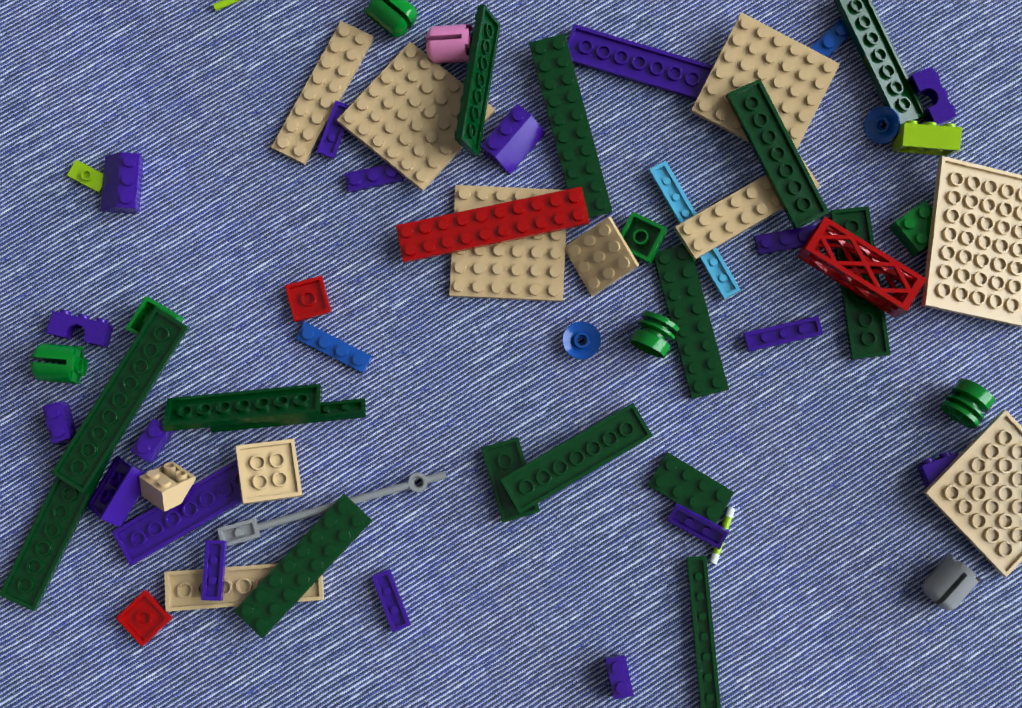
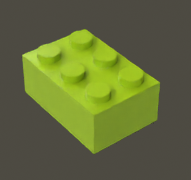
M909 120L900 125V130L893 139L892 152L949 156L960 151L962 127H956V124L952 123L944 124V126H938L936 122L917 124L918 121Z

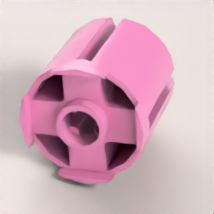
M442 25L429 28L426 34V41H428L426 43V51L429 59L435 64L468 62L469 47L472 42V36L470 35V31H473L472 25Z

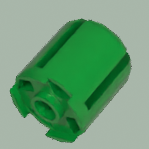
M371 0L368 8L364 7L363 11L392 37L396 38L404 36L408 32L406 28L411 29L417 19L415 6L407 0Z
M48 343L37 345L31 358L46 362L65 363L66 365L30 362L32 374L40 381L81 384L79 383L81 376H86L88 359H84L83 350L86 349L83 346Z

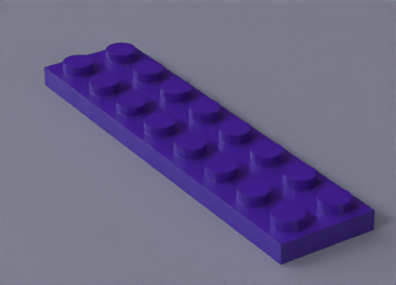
M576 24L573 25L568 40L573 64L693 100L697 99L713 68V65Z
M237 460L192 485L180 505L165 512L155 506L112 531L129 565L133 566L242 503Z

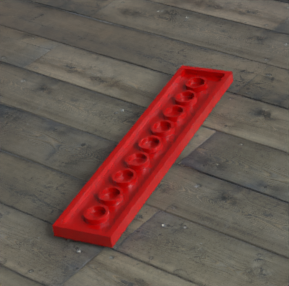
M582 187L399 224L396 225L403 263L585 226L589 225L590 222Z

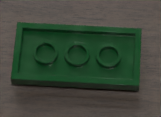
M516 437L482 447V453L502 523L539 513V506L536 504L518 514L500 482V479L526 465L519 438Z
M666 452L647 485L673 502L716 524L735 493Z

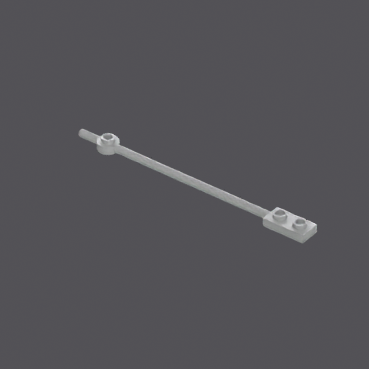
M445 471L428 476L422 473H414L407 482L350 497V499L355 504L407 489H411L414 492H422L429 483L446 479L447 475ZM417 479L422 480V484L420 486L415 485V481ZM335 502L261 523L257 522V518L217 528L219 539L227 541V546L261 537V530L326 513Z

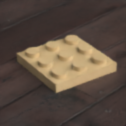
M607 217L565 246L567 255L591 296L596 295L639 267L637 260L611 217Z
M294 439L235 446L243 505L302 497Z

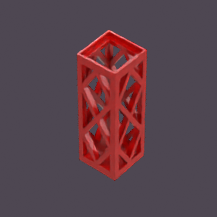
M824 217L815 227L797 256L803 262L894 318L909 309L926 281L925 277L827 217ZM826 240H831L834 243H827ZM818 248H824L828 257L820 253ZM831 248H841L847 261H837ZM850 253L857 256L860 261H853ZM843 266H850L851 269H846ZM861 274H867L872 284L864 280ZM874 274H883L890 288H881ZM892 278L901 283L904 289L897 288Z

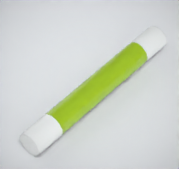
M727 508L721 527L727 530L730 527L735 512L734 508ZM723 544L720 549L714 547L710 563L717 565Z

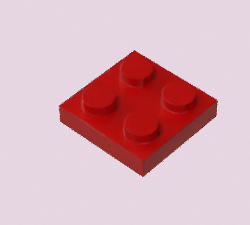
M322 275L285 285L295 323L332 313Z
M144 590L116 619L143 647L173 617L166 612V609L148 590Z

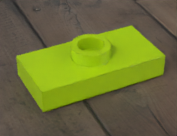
M76 159L67 176L101 194L103 173Z

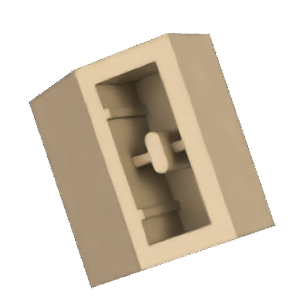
M167 462L163 466L139 476L141 494L145 499L165 512L182 503L196 478L175 462Z

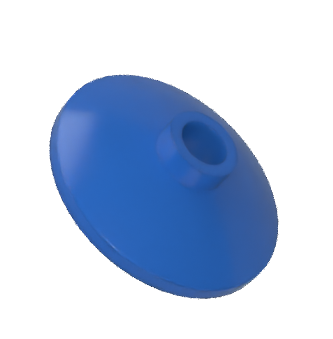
M888 106L874 108L865 119V133L874 143L886 144L891 142L900 130V119L897 112Z
M580 321L571 324L565 330L562 341L565 351L571 357L583 360L597 353L600 348L601 337L594 325ZM578 339H584L585 343L580 345Z

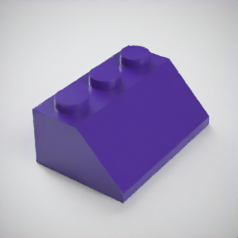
M516 104L482 143L481 152L511 175L546 133L531 114Z
M119 152L105 156L101 212L139 214L144 159L140 153Z
M117 455L91 497L87 507L100 519L121 527L122 523L127 520L131 508L139 499L141 494L139 476L146 472Z

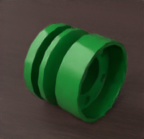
M643 311L641 315L643 319H639L638 324L644 330L634 329L629 342L652 356L664 359L671 347L665 340L673 341L675 339L674 334H677L680 328L660 314Z
M960 378L952 388L954 395H947L946 401H943L940 407L954 421L968 428L976 429L980 424L979 421L984 419L982 412L986 413L995 403V398L979 384L965 378Z

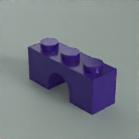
M933 67L914 73L909 77L917 96L926 95L932 100V106L925 110L927 116L924 119L926 122H936L938 126H942L951 122L956 117L955 107L950 104L947 91L942 87L939 74L934 71Z
M60 309V312L52 311L46 331L47 334L71 340L74 331L83 327L85 330L83 342L108 348L114 326L108 324V320L97 318L96 321L90 320V316L78 314L77 317L71 315L72 312Z

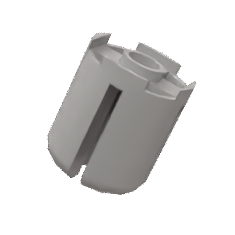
M951 553L947 554L922 584L924 594L940 608L948 611L956 609L981 581V578L977 577V574L963 562L957 561L955 558L951 559L954 556Z

